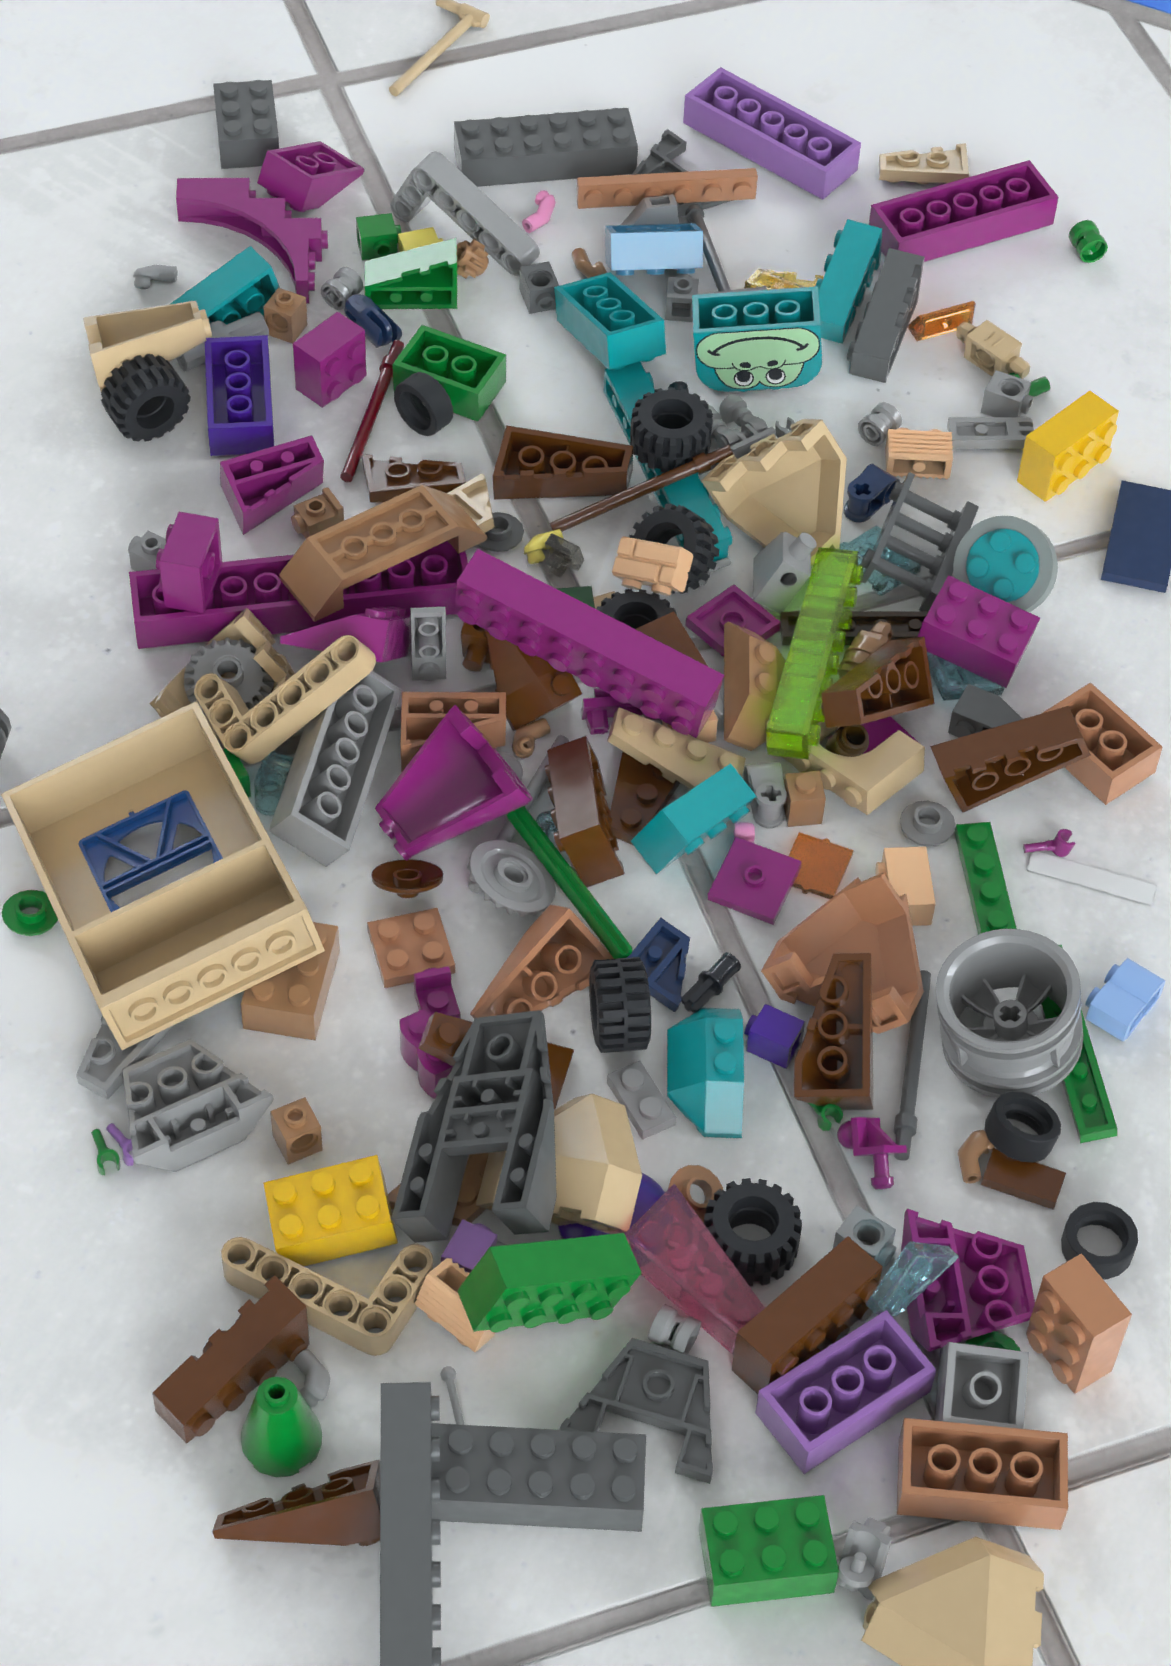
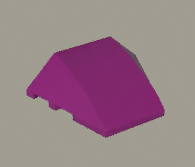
M906 1209L901 1245L900 1272L911 1335L928 1352L942 1348L948 1342L958 1343L1030 1320L1035 1299L1024 1245L980 1231L971 1234L953 1228L951 1222L941 1220L940 1223L918 1217L919 1212Z

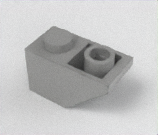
M674 194L643 198L621 225L679 224L678 207Z

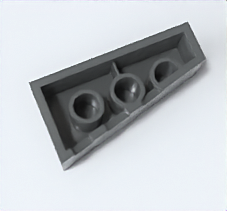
M892 248L888 249L878 281L873 289L871 301L866 305L864 321L858 324L855 335L856 343L851 342L848 349L847 360L851 361L850 374L886 383L918 303L924 256Z

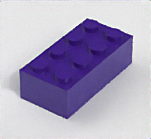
M268 335L206 338L205 368L210 456L249 454L273 447L274 428Z

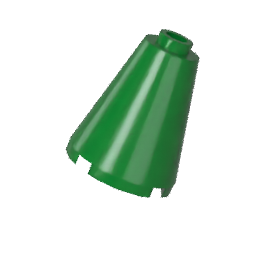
M272 1377L265 1380L259 1386L242 1427V1451L257 1471L273 1477L293 1476L299 1473V1469L308 1463L311 1465L317 1458L322 1446L321 1425L292 1381L284 1377Z

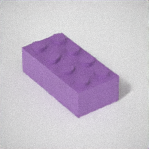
M885 1310L759 1390L755 1413L803 1474H805L930 1393L937 1369L891 1314Z

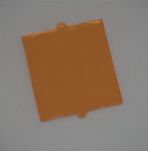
M799 832L788 855L802 861L801 869L792 887L801 889L804 894L810 892L831 899L837 893L854 850L830 843V840L827 838L821 840Z

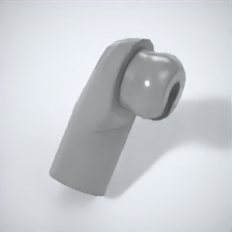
M305 1349L296 1356L294 1364L306 1376L304 1381L305 1387L299 1392L310 1407H315L319 1400L322 1401L327 1396L330 1375L309 1349Z

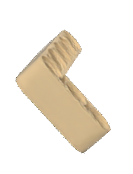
M346 635L337 639L250 710L247 708L239 692L232 685L213 673L200 677L195 685L194 694L223 746L245 763L256 764L370 674L376 664V657L368 647L354 636Z
M244 1237L232 1238L223 1245L221 1250L223 1273L229 1284L261 1299L269 1291L264 1286L268 1282L267 1279L274 1275L280 1277V1280L306 1305L309 1325L372 1356L385 1354L392 1348L417 1309L414 1303L417 1300L416 1298L419 1295L418 1293L421 1290L425 1276L433 1270V1256L430 1250L420 1244L408 1245L399 1252L370 1298L367 1299ZM237 1260L247 1261L246 1263L240 1265L233 1264V1262ZM412 1267L423 1268V1270L417 1272L409 1271L408 1269ZM310 1293L315 1295L310 1299L300 1298L303 1294ZM392 1297L403 1298L400 1302H391L388 1299ZM344 1310L349 1312L344 1316L334 1315L337 1311ZM378 1327L383 1329L380 1333L368 1332L371 1328Z

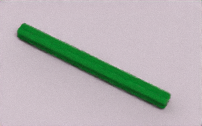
M525 806L507 813L508 820L614 959L627 958L633 951L632 946Z

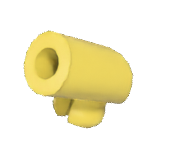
M558 529L535 535L524 547V555L527 554L529 564L544 561L545 555L542 550L564 545L561 530Z

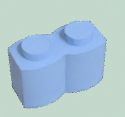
M1129 958L1120 966L1114 964L1105 977L1104 983L1106 984L1101 989L1095 987L1088 996L1085 1006L1089 1007L1086 1019L1124 1042L1135 1030L1141 1019L1155 1005L1161 996L1166 980Z

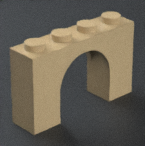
M822 680L766 722V747L773 754L787 760L800 772L820 771L824 789L832 791L844 799L849 806L855 807L868 815L924 771L925 747L898 730L876 748L859 756L847 757L826 750L819 743L839 727L826 728L825 717L821 710V693L831 685Z

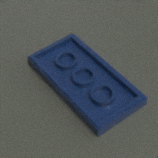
M1122 480L1101 580L1166 593L1171 571V490Z

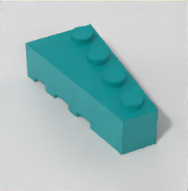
M847 219L844 229L837 231L833 245L835 251L833 255L828 254L825 261V276L823 279L819 278L816 283L819 294L821 338L843 344L855 319L856 307L861 306L864 300L866 287L869 288L873 281L874 270L877 271L881 264L882 228Z
M249 246L170 304L196 301L199 310L205 309L209 324L215 321H222L227 325L256 312H260L264 317V305L280 286L272 266Z

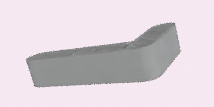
M431 152L410 172L390 203L394 216L400 221L409 222L432 200L472 239L485 246L484 250L512 275H520L521 266L531 265L539 257L540 250L536 242L439 152Z

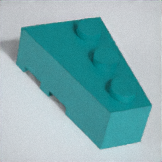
M730 763L663 808L631 840V843L653 871L658 874L683 854L690 855L705 843L703 840L706 837L712 840L728 827L725 823L729 820L733 824L741 820L750 812L747 805L757 796Z

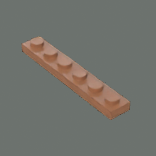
M756 168L580 177L577 178L578 209L637 206L645 197L674 194L677 203L756 199L758 175Z

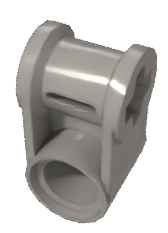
M781 763L745 765L744 781L757 796L750 803L755 822L764 828L778 827L784 821L785 811L783 804L787 797Z

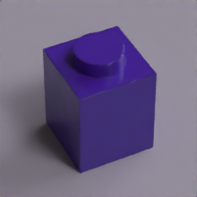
M765 1004L759 1015L753 1014L744 1031V1034L748 1036L746 1051L787 1069L802 1043L805 1021Z

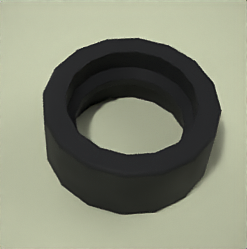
M417 372L397 385L394 391V401L397 410L407 425L418 434L424 436L434 435L451 422L453 406L450 397L442 385L432 376Z
M1011 1091L1001 1094L994 1102L985 1120L984 1130L988 1140L1006 1156L1021 1162H1037L1044 1160L1052 1151L1061 1134V1122L1057 1113L1038 1097L1024 1092ZM1008 1119H1015L1027 1124L1038 1135L1021 1131L1013 1126Z
M1105 1202L1087 1203L1079 1206L1070 1214L1061 1238L1062 1253L1066 1261L1082 1253L1102 1279H1110L1119 1276L1129 1267L1138 1244V1230L1132 1218L1121 1208ZM1100 1225L1111 1229L1119 1236L1122 1248L1118 1254L1112 1256H1097L1088 1252L1080 1245L1077 1233L1082 1227Z

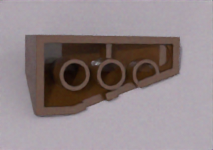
M483 629L484 636L488 640L491 656L489 658L490 668L494 671L497 687L495 692H506V719L513 732L566 705L583 694L571 673L558 671L542 658L536 655L529 656L522 652L518 646L507 640H498L490 635L487 630Z
M380 1459L327 1474L329 1482L314 1488L306 1487L304 1483L292 1487V1491L285 1494L280 1501L273 1502L272 1498H262L217 1516L212 1530L214 1538L349 1546L359 1543L360 1546L375 1544L380 1541Z

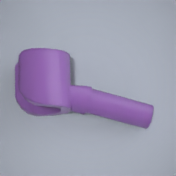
M114 1123L109 1124L106 1130L123 1149L124 1163L127 1166H133L134 1160L129 1154L133 1149L132 1140L126 1138Z

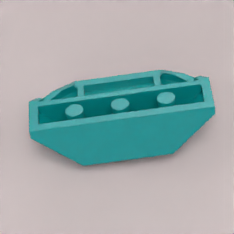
M702 1008L667 1029V1097L685 1117L697 1126V1130L703 1137L742 1138L744 1040L743 1017L740 1009Z

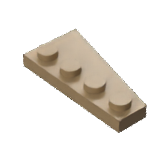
M618 708L614 714L607 740L642 764L647 765L651 763L660 769L663 773L662 776L670 782L674 783L677 780L690 789H693L730 763L742 777L746 760L743 756L690 735L680 734L670 727L622 708Z

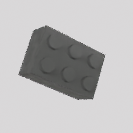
M272 80L214 83L221 169L262 166L267 151L279 149Z

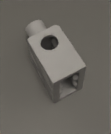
M781 532L754 557L753 601L779 614L786 609L810 577L811 552L817 546L815 539L811 535L801 533L797 538L787 532Z

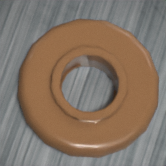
M687 1165L678 1169L670 1180L668 1186L669 1202L673 1211L682 1220L691 1224H704V1216L709 1200H714V1193L719 1189L723 1190V1187L718 1177L709 1169L700 1165ZM691 1184H695L703 1190L705 1196L703 1204H699L692 1199L690 1195Z

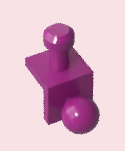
M854 1117L851 1118V1121L841 1124L837 1132L840 1144L845 1148L853 1149V1156H873L874 1178H871V1186L876 1190L890 1189L894 1185V1177L889 1174L888 1155L907 1153V1146L897 1145L881 1129L880 1118Z

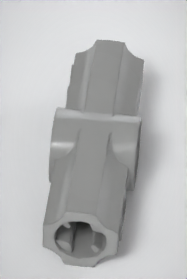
M256 312L227 325L222 321L210 323L212 337L208 338L269 336V328L263 315L260 312ZM205 342L177 357L178 364L184 372L205 364Z

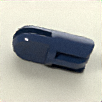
M356 294L347 298L344 314L348 319L365 329V337L376 348L388 345L394 340H400L402 337L400 327L369 297Z

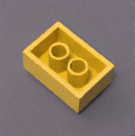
M1089 390L1026 436L1017 482L1045 502L1056 494H1062L1068 485L1076 479H1082L1091 468L1098 463H1104L1109 458L1112 452V448H1110L1112 438L1117 430L1116 421L1119 410Z
M377 1155L263 1182L275 1250L278 1254L302 1266L398 1244L394 1222L391 1220L392 1212L385 1178Z

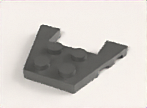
M669 129L665 130L661 141L658 144H654L648 158L645 161L642 160L631 175L688 172L672 161L686 151L687 142ZM733 200L677 203L678 217L685 216L686 210L692 205H700L704 210Z
M632 1338L602 1374V1379L590 1393L587 1392L579 1402V1407L569 1419L566 1418L561 1424L559 1430L599 1432L606 1412H610L685 1435L675 1473L710 1484L713 1474V1463L711 1454L709 1361Z

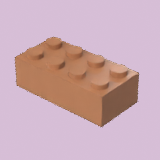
M904 1418L898 1446L896 1515L1061 1530L1068 1511V1433Z

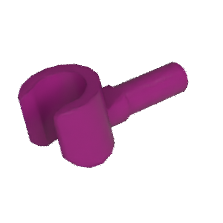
M1061 829L1053 840L1023 844L1024 853L1046 850L1052 851L1059 857H1065L1071 852L1076 843L1067 842L1072 835V831Z

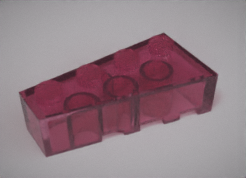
M673 1184L625 1233V1236L641 1270V1275L684 1313L701 1321V1327L734 1355L737 1332L765 1307L677 1186Z

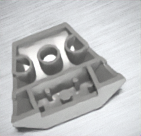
M192 1039L122 1069L134 1163L177 1172L244 1141L274 1100L273 1095L267 1090L260 1091L251 1085L248 1077L242 1073L237 1075L224 1066L223 1060Z

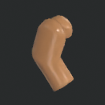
M576 248L573 250L571 255L576 268L587 278L607 273L602 262L598 261L594 265L591 264L584 249Z
M545 718L534 721L515 731L512 750L516 756L528 758L534 751L535 740L550 734V726Z
M985 1130L972 1132L958 1150L962 1178L965 1183H976L981 1180L982 1175L978 1158L982 1153L988 1154L989 1150L995 1148L988 1140Z

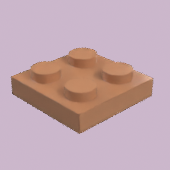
M438 908L367 922L368 934L384 988L414 982L415 973L422 972L428 968L448 966L451 974L455 973V962Z

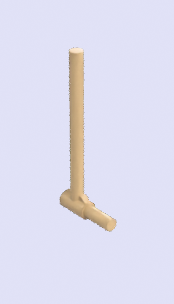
M436 0L437 6L457 14L460 21L389 87L390 93L393 96H398L471 26L485 28L489 22L490 15L466 3L460 4L454 0Z

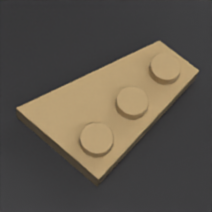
M966 143L956 144L955 150L943 151V148L940 146L932 147L931 152L925 154L909 150L879 155V180H886L891 183L909 181L919 184H947L969 177Z

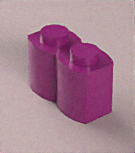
M422 1009L400 1019V1050L405 1062L418 1072V1080L422 1089L435 1099L437 1094L434 1092V1089L441 1078L448 1077L453 1066L418 1049L428 1019L431 1016L429 1012Z

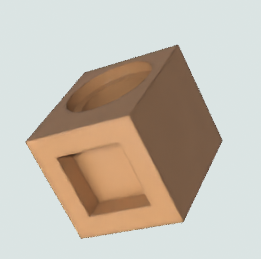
M278 287L264 305V318L269 328V336L292 344L296 341L308 325L306 297Z
M306 1097L270 1111L272 1135L288 1165L323 1151L321 1125Z

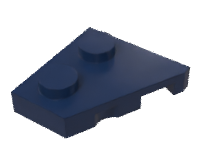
M660 917L627 958L640 957L646 968L650 996L673 1012H676L682 998L681 990L685 977V962L690 937Z

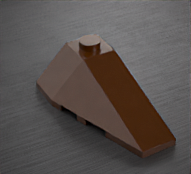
M871 953L833 954L819 992V999L813 1016L810 1017L807 1032L801 1049L798 1050L795 1058L794 1098L823 1107L828 1104H835L841 1110H873Z

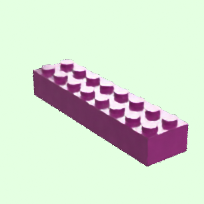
M478 548L457 580L454 614L458 615L463 622L470 625L476 624L487 630L494 638L507 640L518 646L525 654L529 656L536 655L549 662L554 669L573 674L585 685L604 690L616 701L629 703L637 707L647 717L660 719L668 723L680 734H689L697 738L716 706L724 675Z

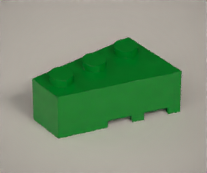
M457 237L365 261V296L369 297L381 309H457Z

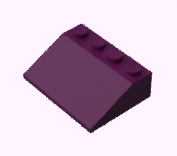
M386 605V607L366 608L365 613L351 615L281 636L280 643L324 651L340 637L350 635L358 639L375 654L376 662L382 663L408 656L410 616L405 615L406 609Z

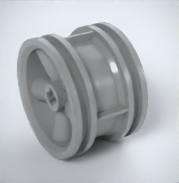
M999 929L968 939L947 957L937 977L936 1001L940 1019L943 1053L953 1073L973 1090L996 1098L1001 1094L1011 1091L1024 1092L1035 1096L1048 1091L1062 1082L1077 1064L1083 1047L1080 979L1077 968L1067 952L1054 941L1038 933L1021 929ZM1019 987L1016 1000H1005L1001 1003L993 991L1000 988ZM1047 997L1054 1001L1062 1010L1059 1017L1038 1020L1037 1015L1033 1012ZM966 1007L986 1016L983 1021V1027L966 1028L959 1021V1017Z

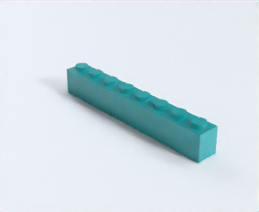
M641 362L629 364L620 370L604 369L603 392L629 444L632 410L635 408V403L638 399H643L644 394L648 392L653 394L655 391L652 375L650 372L645 371ZM638 461L647 480L665 473L661 472V469L658 468L654 470L648 468V463L642 464ZM698 473L653 492L661 507L665 508V504L681 505L705 519L714 529L712 533L717 536L719 542L714 545L719 549V556L714 557L713 561L728 558V548L732 545L730 529L728 526H723L719 508L716 503L712 504L709 492L700 480ZM683 534L676 535L675 538L679 546L684 547Z

